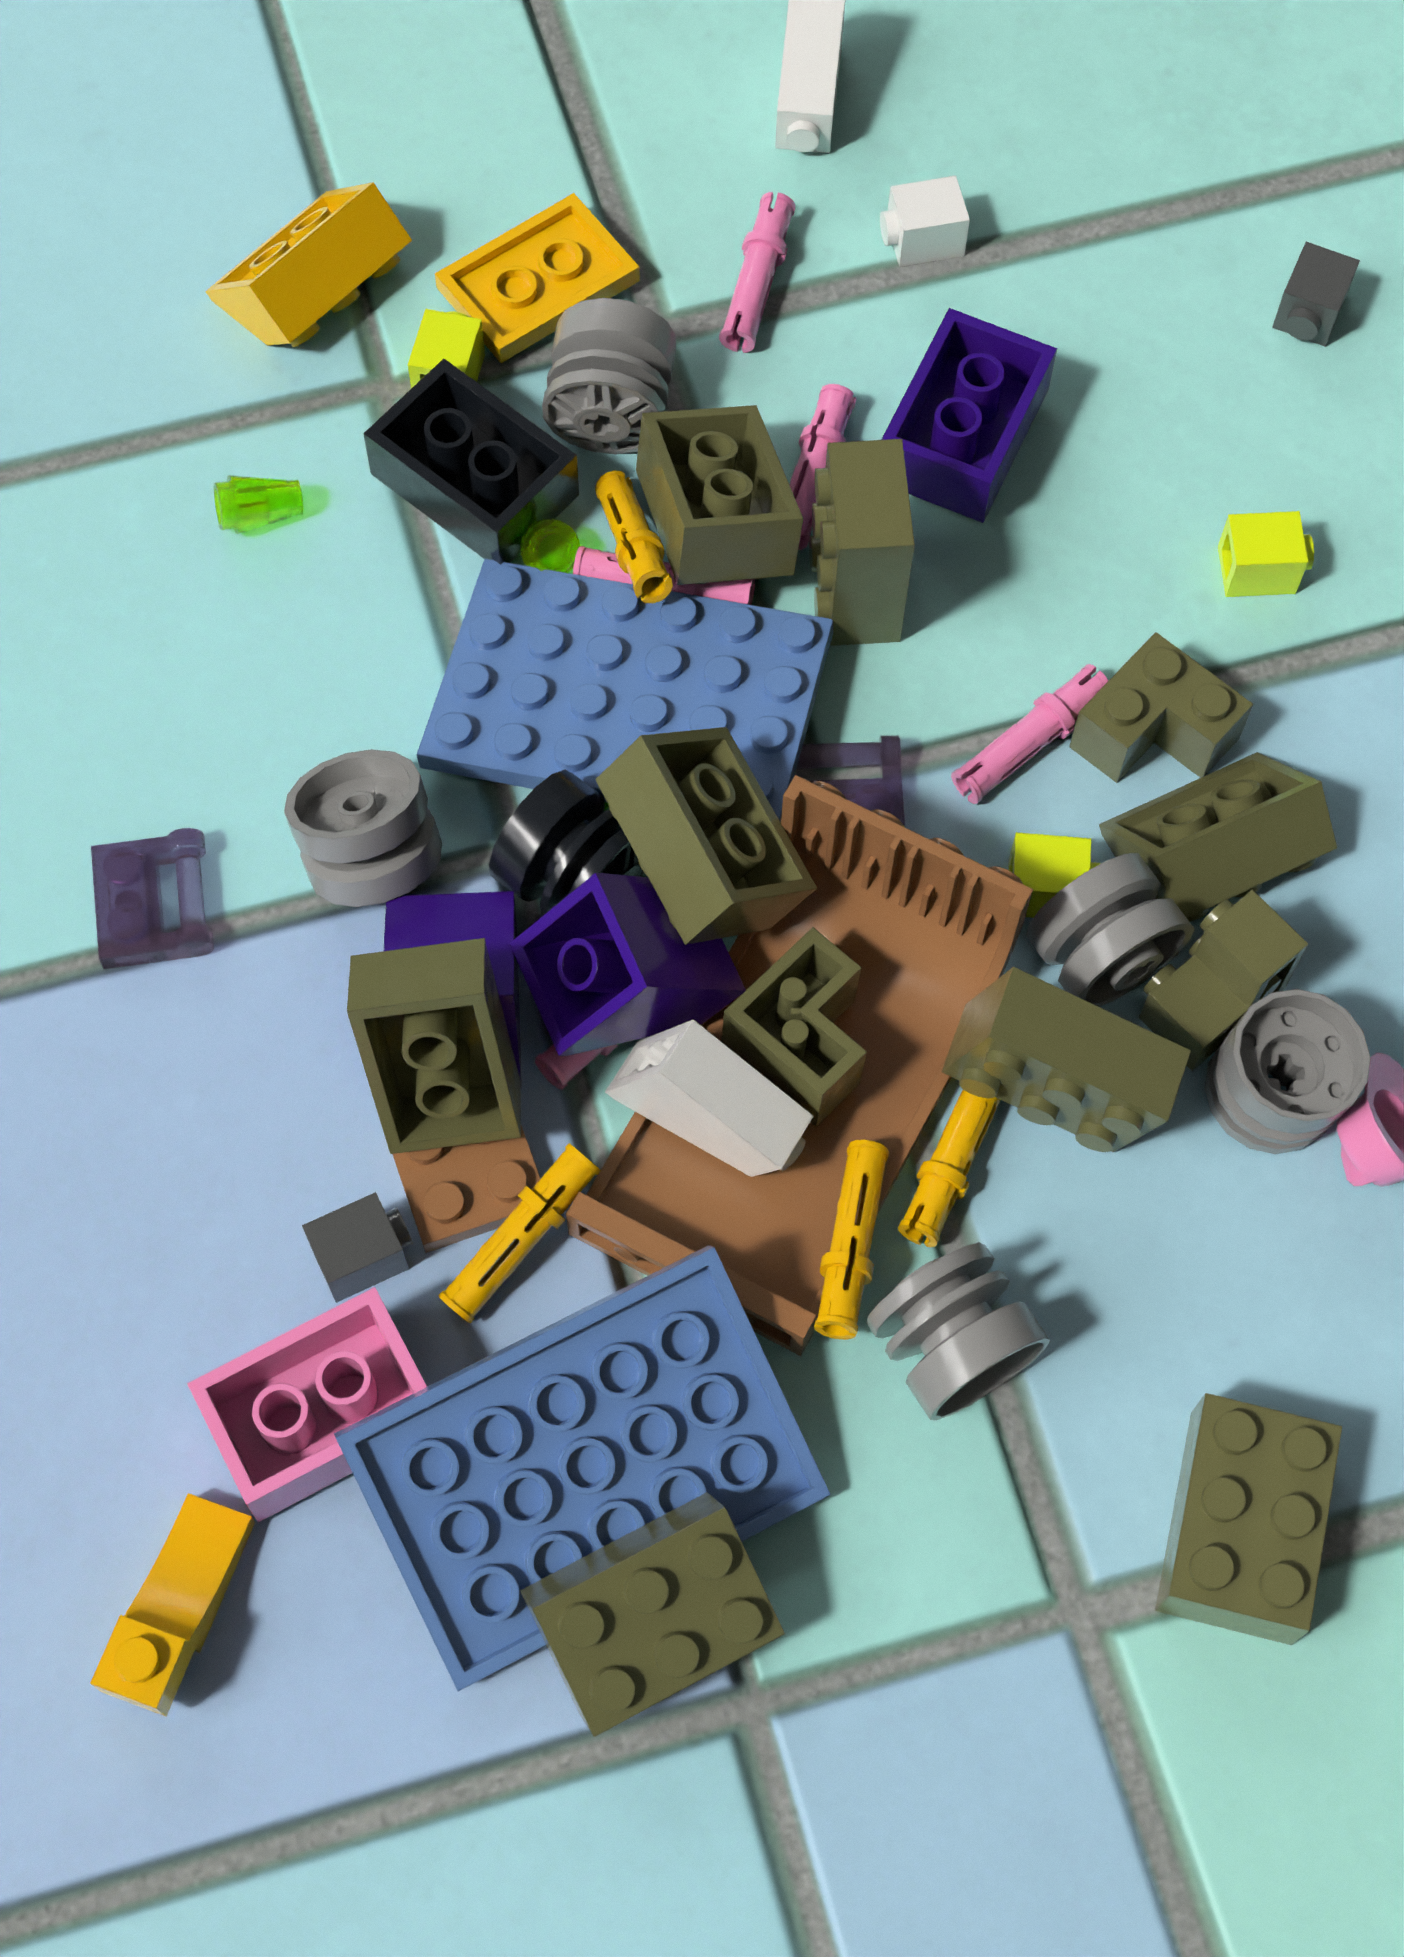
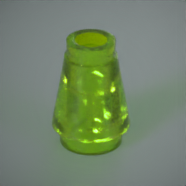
M228 475L227 481L214 483V502L220 530L234 529L236 534H240L291 518L292 516L303 515V498L298 479L287 481L286 479Z

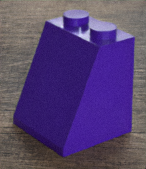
M594 873L510 942L513 953L559 1056L574 1055L650 1037L693 1019L697 1023L703 1024L746 991L722 938L688 945L684 944L678 931L671 924L668 913L648 877Z
M514 891L408 895L387 901L383 951L485 938L522 1089L519 966L510 946V942L518 937Z

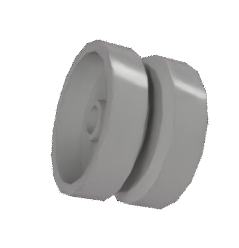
M370 749L342 754L320 763L304 774L287 794L284 813L292 835L301 851L300 857L309 881L316 894L332 904L361 907L385 903L409 893L429 878L441 860L442 841L435 819L427 807L428 797L420 773L410 759L396 752Z
M1129 853L1099 864L1061 889L1031 920L1027 928L1026 937L1048 965L1064 964L1058 981L1066 992L1100 1007L1132 991L1158 973L1190 941L1194 927L1172 898L1155 899L1161 883L1139 853Z

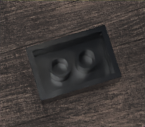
M442 359L363 433L371 475L482 558L494 560L499 564L503 562L511 563L579 496L577 455L446 359Z

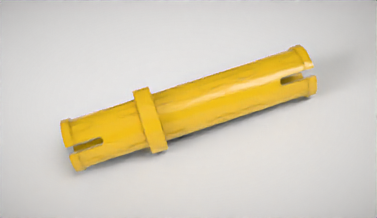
M613 470L606 472L597 480L595 492L601 502L609 527L617 543L615 549L617 562L620 568L629 574L637 598L641 596L642 602L645 603L660 602L670 594L673 587L672 578L663 563L665 553L661 539L656 533L650 531L644 512L633 490L630 477L628 476L625 479L626 475L622 471Z
M964 1089L962 1090L931 1159L924 1161L918 1170L916 1177L920 1179V1183L903 1220L898 1226V1231L902 1236L921 1245L925 1235L927 1236L924 1242L926 1247L937 1246L940 1234L955 1201L962 1199L970 1184L966 1181L967 1174L993 1119L1000 1099L996 1097L982 1098L972 1095Z
M854 1140L847 1147L848 1156L840 1198L837 1204L830 1252L825 1253L821 1258L820 1274L825 1279L814 1329L823 1336L834 1339L848 1340L856 1337L864 1285L869 1284L873 1277L874 1264L869 1260L889 1150L881 1143L871 1140ZM860 1190H861V1197H860L859 1208H858V1213H857V1219H856V1224H855V1217H856L857 1206H858V1201H859V1195H860Z
M570 1143L532 1189L527 1185L517 1195L522 1201L488 1241L481 1246L476 1255L448 1288L438 1295L446 1305L468 1323H472L475 1315L516 1270L517 1266L551 1226L558 1229L566 1219L562 1216V1213L591 1179L600 1173L601 1170Z

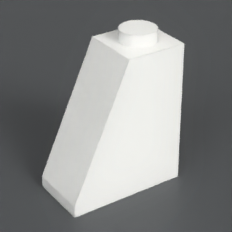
M789 0L777 107L775 148L798 152L830 153L846 0Z
M694 1019L637 1041L605 1091L617 1102L750 1177L777 1170L783 1171L792 1165L805 1146V1139L801 1136L813 1118V1115Z

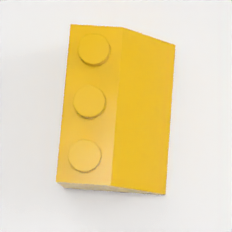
M374 182L326 191L205 292L211 301L267 346L290 344L292 347H296L306 342L318 332L320 326L316 321L329 310L335 313L353 303L360 296V291L357 287L368 277L372 276L375 279L393 269L401 260L397 253L409 244L412 239Z

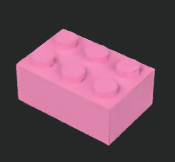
M375 1287L187 1383L245 1504L258 1523L352 1473L334 1433L427 1387Z

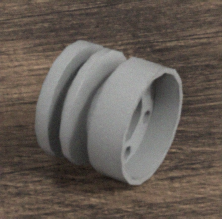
M597 298L580 301L567 308L556 325L551 353L552 367L547 375V389L544 392L542 403L543 419L553 433L572 445L592 452L608 454L638 452L642 413L664 412L668 404V385L672 379L676 353V335L669 323L650 308L628 300Z
M1300 989L1270 993L1248 1008L1208 1062L1204 1088L1211 1113L1229 1136L1249 1149L1272 1154L1301 1150L1320 1138L1334 1124L1336 1119L1340 1118L1355 1103L1368 1082L1370 1053L1363 1030L1347 1009L1325 995ZM1268 1075H1273L1274 1078H1268ZM1281 1086H1286V1091L1281 1090Z
M980 1242L959 1248L915 1270L882 1299L867 1318V1325L875 1337L883 1339L893 1336L885 1349L890 1360L899 1361L922 1352L925 1355L908 1374L906 1384L930 1420H939L953 1415L993 1392L1032 1363L1047 1348L1050 1342L1049 1337L1025 1303L1019 1301L992 1310L991 1306L1007 1289L1010 1280L1004 1272L999 1270L986 1274L992 1267L995 1258L986 1245Z

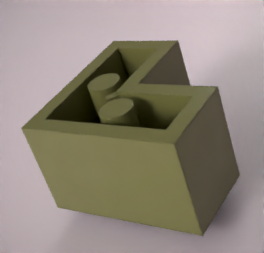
M1155 632L1079 711L1069 747L1116 783L1154 743L1202 778L1208 774L1239 740L1253 703Z
M1253 890L1234 905L1228 899L1218 904L1200 924V928L1205 932L1190 948L1189 954L1192 957L1178 969L1172 964L1166 965L1151 978L1143 989L1148 996L1139 1019L1153 1033L1191 1050L1186 1065L1191 1071L1196 1069L1217 1050L1221 1042L1236 1026L1251 1005L1270 993L1284 991L1308 946V943Z
M812 927L724 1011L721 1042L813 1115L810 1122L817 1127L860 1084L867 1051L833 1023L854 1003L861 967Z

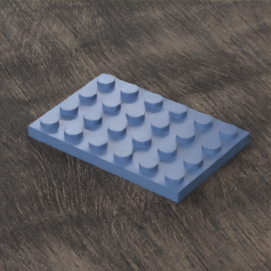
M484 559L416 754L419 767L534 789L553 773L566 769L603 795L595 779L641 735L727 727L781 823L783 795L796 773L833 636V620L671 591L660 602L645 603L642 602L641 596L637 598L635 595L633 584L507 562L499 564L494 560Z
M710 1245L334 1433L457 1691L472 1685L546 1645L520 1590L708 1492L725 1506L741 1542L831 1495L716 1249Z

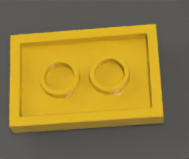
M573 193L436 272L435 280L436 288L457 312L469 317L482 319L484 344L497 360L503 363L555 332L557 322L567 308L584 300L612 298L639 282L640 267Z

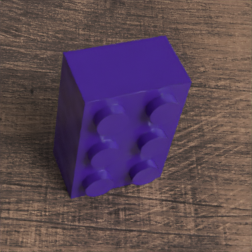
M949 308L881 439H902L909 495L984 523L1049 390L1057 348Z

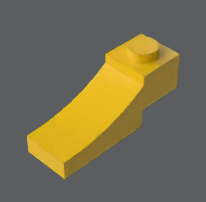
M187 1494L167 1540L145 1582L125 1615L119 1616L90 1682L91 1685L102 1693L167 1717L194 1651L200 1653L246 1546L255 1524L252 1516L195 1495Z

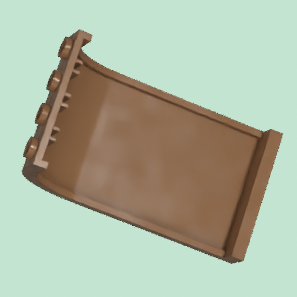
M795 775L783 795L781 826H783L817 889L770 929L738 935L728 953L746 990L812 927L861 967L855 1001L833 1023L867 1051L860 1084L817 1127L811 1122L801 1136L805 1139V1146L792 1165L783 1171L777 1170L754 1177L746 1175L648 1118L634 1112L586 1195L581 1192L577 1194L566 1213L569 1235L647 1276L708 1245L715 1247L754 1332L802 1356L815 1332L814 1325L819 1313L825 1279L820 1274L821 1258L825 1253L830 1252L837 1204L840 1198L848 1156L847 1147L854 1140H871L881 1143L889 1150L878 1205L879 1213L952 1078L941 1071L965 1005L1003 975L1021 932L1033 889L1023 885L1020 878L1007 869L997 866L988 868L963 856L958 847L944 839H928L905 828L898 818L886 811L879 809L870 811L847 800L841 791L828 783L821 781L812 783ZM735 1000L706 1022L700 1024L720 1041L724 1011ZM860 1190L859 1201H858V1206H857V1212H856V1217H855V1224H856L857 1213H858V1208H859V1202H860V1197H861V1190Z

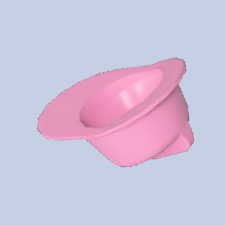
M1377 1052L1370 1057L1365 1093L1337 1121V1132L1341 1142V1158L1347 1181L1353 1186H1363L1372 1182L1383 1187L1404 1181V1069L1388 1054Z

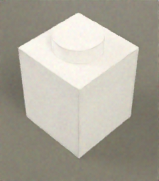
M956 175L890 186L888 211L880 213V228L885 246L893 245L899 267L963 257L965 255L970 219Z

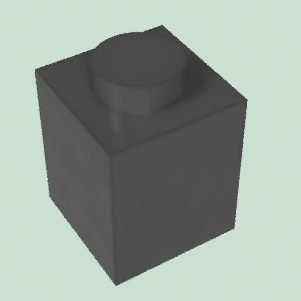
M1306 241L1284 290L1272 328L1288 333L1294 338L1308 340L1326 347L1348 295L1360 260Z
M376 1192L302 1225L336 1303L409 1270L402 1248L413 1244L410 1234L398 1208L396 1207L385 1212Z

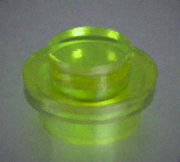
M540 520L530 526L522 538V560L526 566L536 567L540 571L547 569L569 573L573 569L575 556L580 546L579 538L576 532L561 520Z

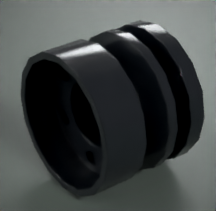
M566 769L550 775L538 784L519 804L503 827L493 847L488 864L490 876L510 891H514V894L522 900L531 902L541 898L540 909L542 915H545L594 873L642 877L644 871L640 867L638 858L618 821L610 810L604 812V796Z

